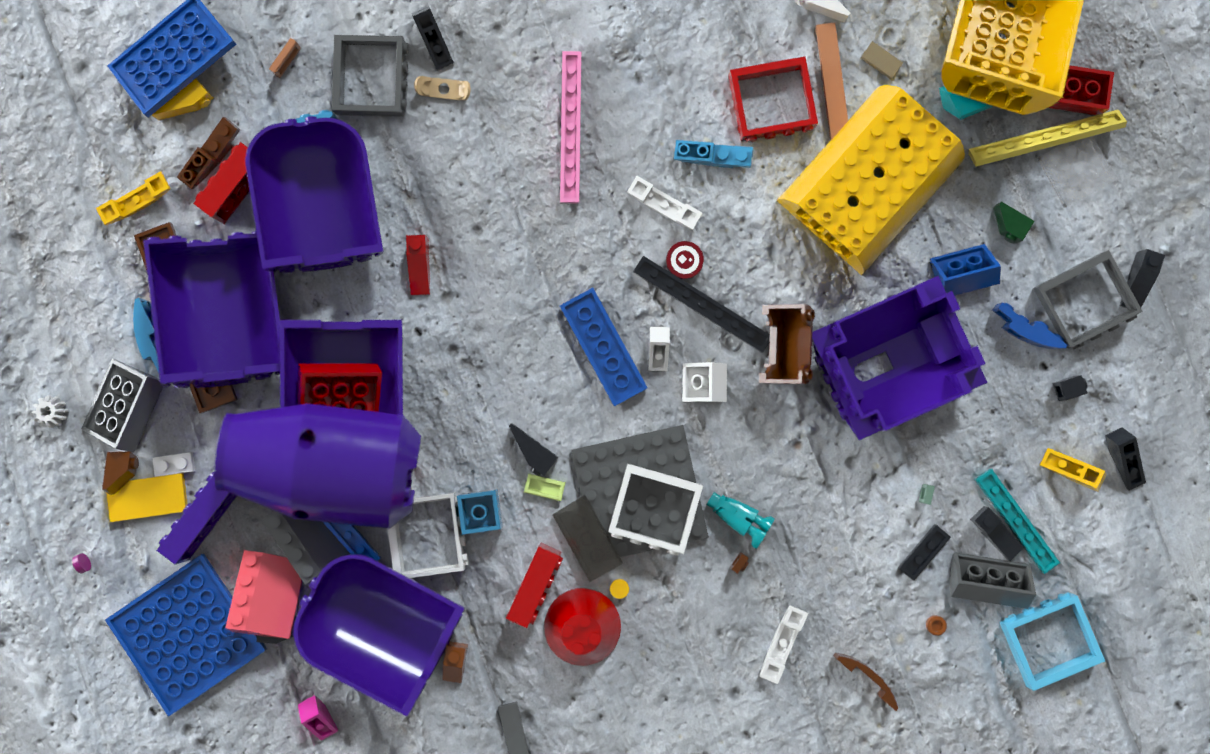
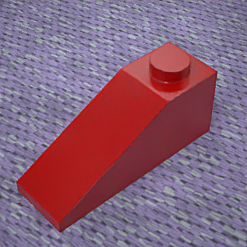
M406 235L411 295H430L429 238L426 235Z

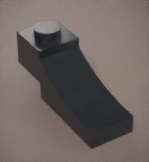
M983 506L970 519L1007 560L1011 561L1024 548L989 507Z

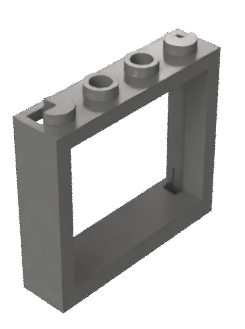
M334 35L332 111L335 115L404 117V110H406L407 106L404 92L408 90V83L405 80V73H408V62L405 61L409 50L408 43L405 42L403 36ZM346 45L397 46L395 106L344 105Z
M1109 250L1033 288L1058 335L1068 345L1066 348H1073V350L1084 346L1083 342L1088 339L1093 341L1102 336L1101 333L1106 330L1110 332L1119 328V324L1123 321L1127 323L1137 318V314L1143 312ZM1103 263L1128 310L1070 339L1045 292Z

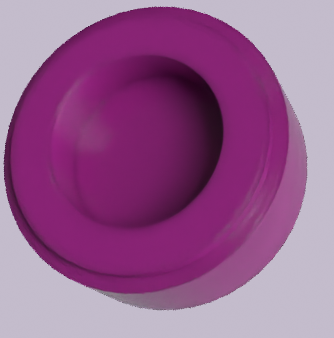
M80 553L73 557L72 564L78 573L83 574L91 569V562L86 554Z

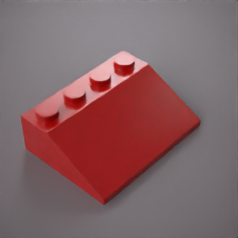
M377 363L298 364V405L314 404L379 412L382 371Z

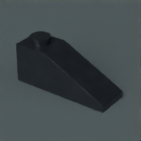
M428 6L412 13L436 70L453 64V59L430 7Z
M1149 249L1136 252L1127 280V284L1140 308L1153 287L1165 258L1164 254ZM1121 299L1119 306L1127 308Z
M511 423L509 428L528 465L532 467L530 471L537 476L541 474L545 476L558 459V456Z
M1123 427L1105 435L1108 451L1126 489L1130 491L1145 484L1146 479L1136 437Z

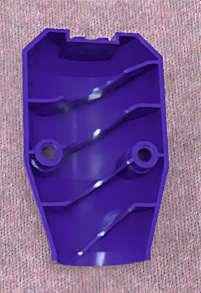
M301 404L239 414L226 413L221 425L216 448L215 486L217 490L230 492L293 519L391 529L413 511L415 490H411V478L413 468H416L418 463L421 435L404 415L323 405Z

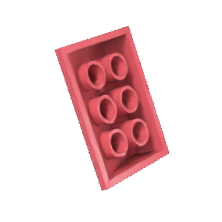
M244 550L226 629L237 633L290 639L302 579L286 557Z

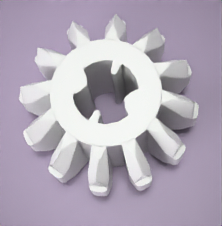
M47 395L45 398L38 399L39 404L33 405L36 411H33L32 414L37 415L34 421L40 422L39 426L54 428L55 425H62L61 420L67 419L64 413L69 410L63 408L66 403L60 402L59 397L53 398L51 395Z

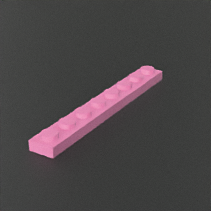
M562 51L560 203H579L581 51Z

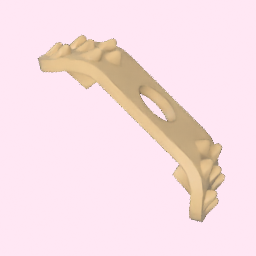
M419 76L414 83V89L418 95L465 101L469 98L471 90L468 81ZM442 83L449 85L450 89L447 94L439 92V86Z

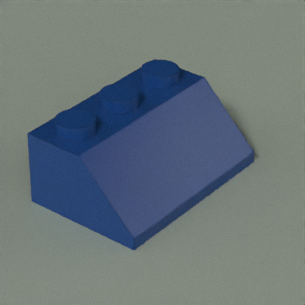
M985 244L930 258L934 277L939 276L946 293L952 291L954 296L1000 284L1001 265Z

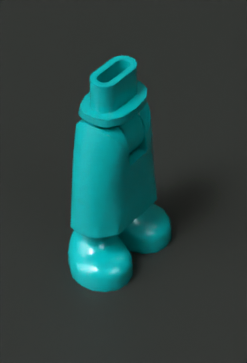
M715 492L706 504L739 534L744 536L748 533L752 537L751 545L755 549L758 548L775 520L772 516L761 517L757 515L759 510L733 498L725 497V495L720 496ZM754 522L755 524H757L760 527V529L754 527L752 523Z

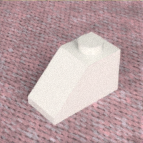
M650 327L648 371L668 370L669 327Z

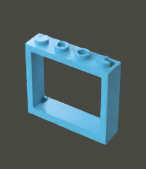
M1072 593L1059 594L1058 598L1054 600H1044L1035 608L1023 609L1022 613L1008 615L1005 620L999 622L1025 685L1032 691L1105 662L1078 596ZM1071 605L1091 652L1033 675L1014 628Z

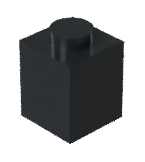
M1082 375L1072 376L1052 383L1058 401H1066L1088 394L1087 382L1082 378Z

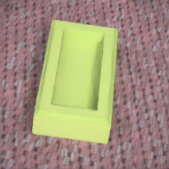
M528 474L524 493L561 501L566 482Z

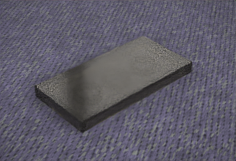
M585 495L552 514L589 582L623 564Z

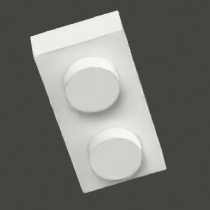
M193 452L152 458L155 477L195 471Z

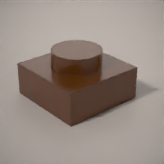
M740 552L731 564V570L737 574L740 571L743 572L749 564L747 562L749 558Z

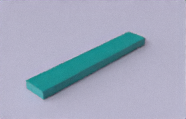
M989 468L974 479L1043 574H1046L1060 564L1057 557L993 469Z

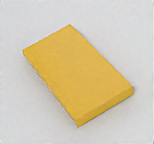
M184 473L131 480L114 495L106 492L110 522L182 512L188 505Z

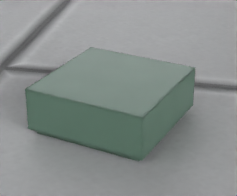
M922 484L919 497L920 503L931 505L935 486Z

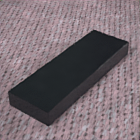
M934 524L898 568L914 581L951 537L938 525Z

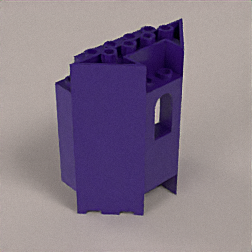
M939 276L812 333L815 362L819 371L823 370L824 372L822 376L826 385H830L832 389L830 394L835 403L838 402L835 406L839 411L840 417L843 421L847 422L858 440H862L879 431L889 430L969 394L973 389L988 383L980 367L986 364L978 346L971 347L955 311L960 310L958 302L952 291L946 293ZM886 352L893 367L892 370L867 381L857 379L854 370L859 363Z

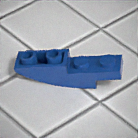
M998 303L992 309L993 312L1006 321L1002 329L1019 340L1047 349H1064L1068 346L1063 342L1064 339L1060 335L1053 334L1048 330L1047 324L1042 321H1034L1029 324V320L1023 315L1015 313L1013 311L1014 308L1008 303Z

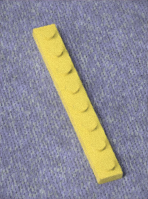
M1119 110L974 147L969 149L968 155L975 167L1125 128L1127 121Z

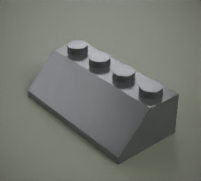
M953 553L949 579L951 597L1025 609L1030 607L1036 597L1030 564Z

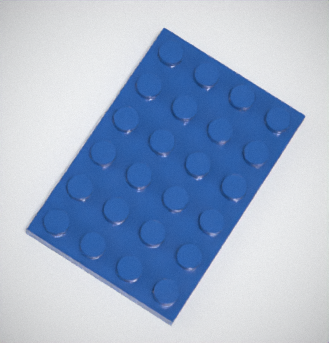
M186 0L108 64L107 67L142 113L149 118L237 44L201 0Z

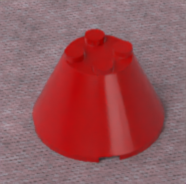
M575 588L564 592L552 602L545 617L544 633L549 647L556 656L573 665L587 666L598 663L611 654L620 638L621 621L617 608L606 595L592 589Z

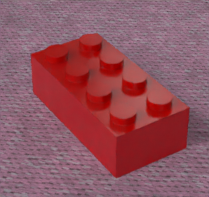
M1069 65L1062 98L1048 108L1090 115L1105 113L1110 107L1114 72Z
M242 142L233 147L229 158L220 164L219 171L208 180L206 188L197 194L196 201L193 203L207 215L223 224L228 221L250 192L245 162L248 147Z
M542 542L539 544L506 619L525 628H528L529 623L534 624L539 612L536 608L537 606H542L547 595L544 590L545 588L550 589L554 580L553 570L558 571L563 560L560 557L561 551Z

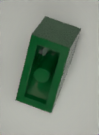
M1002 201L996 204L993 210L1000 234L1005 237L1006 241L1013 244L1023 241L1034 220Z

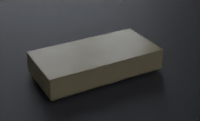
M873 41L860 57V59L890 80L903 64V62Z

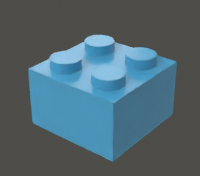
M498 489L457 495L462 535L503 528Z

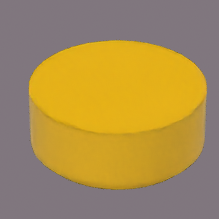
M615 579L610 585V592L613 597L622 599L628 595L629 585L624 579Z

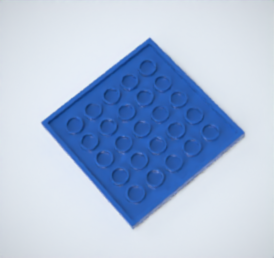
M204 553L105 619L168 717L267 650L264 643L257 642V635L231 632L226 629L233 596Z

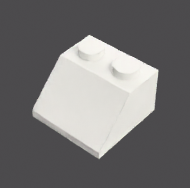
M683 363L682 402H727V363Z

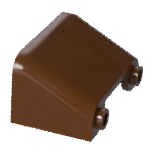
M807 304L762 305V315H767L769 319L766 322V326H770L769 364H764V368H767L765 373H759V383L773 385L808 384L813 376L811 357L813 321L815 319L814 309Z

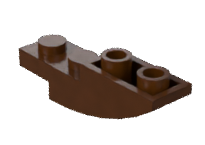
M222 117L203 146L197 147L177 178L190 189H194L233 147L232 141L241 129L226 117Z

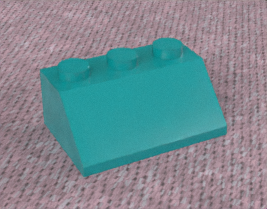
M944 86L939 88L943 109L960 120L993 107L983 102L950 93Z

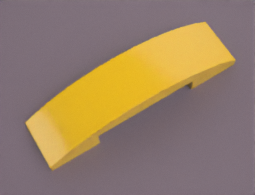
M161 171L144 180L145 184L117 200L111 199L97 207L96 210L104 225L127 218L164 196L171 188Z

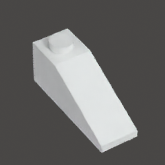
M794 0L797 5L802 6L804 9L845 22L851 14L838 0Z

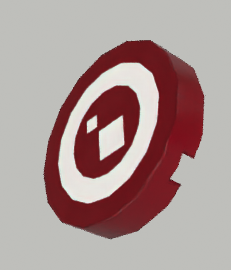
M689 241L677 242L671 246L666 256L668 270L680 279L693 278L700 272L704 263L703 252L699 246Z

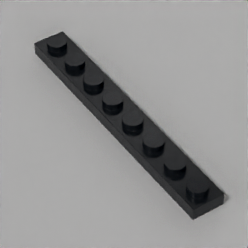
M642 256L633 271L634 274L757 351L764 352L770 342V334L647 257Z

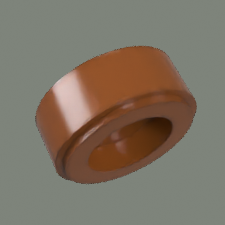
M933 615L927 619L926 629L931 634L939 636L946 631L947 624L942 617Z

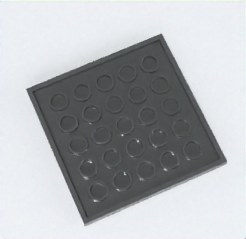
M684 425L572 449L571 452L596 563L655 550L650 548L648 543L635 544L630 542V538L624 536L622 539L614 538L608 530L627 463L696 483ZM631 473L616 527L678 545L682 538L695 491ZM700 499L687 542L709 538Z

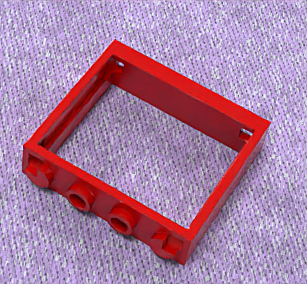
M806 56L730 70L728 76L741 141L755 142L757 138L762 137L772 139L779 134L790 136L795 134L796 131L801 130L802 133H806L817 126L818 119ZM800 70L809 119L747 130L738 81Z

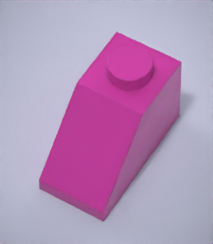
M315 695L298 704L301 724L321 741L338 732V728L325 704Z

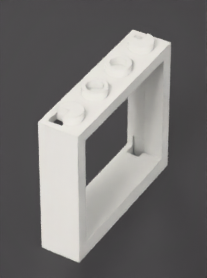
M627 463L608 532L612 533L611 536L614 538L622 539L624 536L630 538V542L641 545L644 542L648 543L652 549L660 550V547L668 549L667 552L673 555L684 554L703 485ZM631 473L695 491L680 545L616 527Z
M456 492L414 498V504L450 499L458 564L405 571L399 524L397 523L391 529H388L393 570L408 578L464 571L469 561L467 553L464 554L463 546H466L465 534H461Z

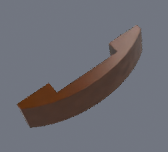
M834 653L833 656L849 671L852 672L857 666L881 687L877 695L895 711L898 710L893 693L877 673L854 657L842 653Z

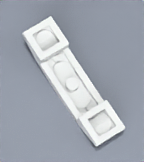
M636 176L627 191L628 194L644 205L691 230L694 229L703 214L690 205L683 204L656 189L651 183Z
M791 605L788 607L770 644L760 677L776 684L779 683L785 669V662L798 632L802 630L808 612Z

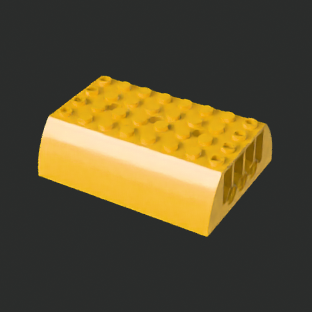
M960 0L941 70L944 87L950 93L1021 115L1038 112L1052 106L1063 95L1084 0ZM1006 2H1011L1014 7H1009ZM999 33L1004 34L1007 39L1000 38Z
M882 85L874 90L850 117L848 122L825 145L776 201L860 275H863L964 161V147L956 135L902 88ZM901 139L908 141L909 147L907 149L901 148L899 144ZM875 168H880L883 171L882 178H877L874 175L873 171ZM849 197L857 199L858 204L856 207L849 206Z

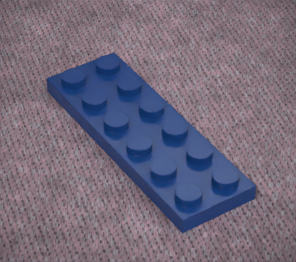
M594 288L559 305L614 406L648 389Z

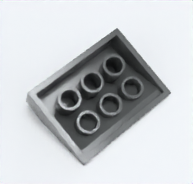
M112 359L81 429L115 449L134 453L162 391L163 385L160 384V379Z
M276 511L261 519L305 585L310 583L314 577L317 578L323 568L331 561L342 556L351 555L323 522L293 519Z

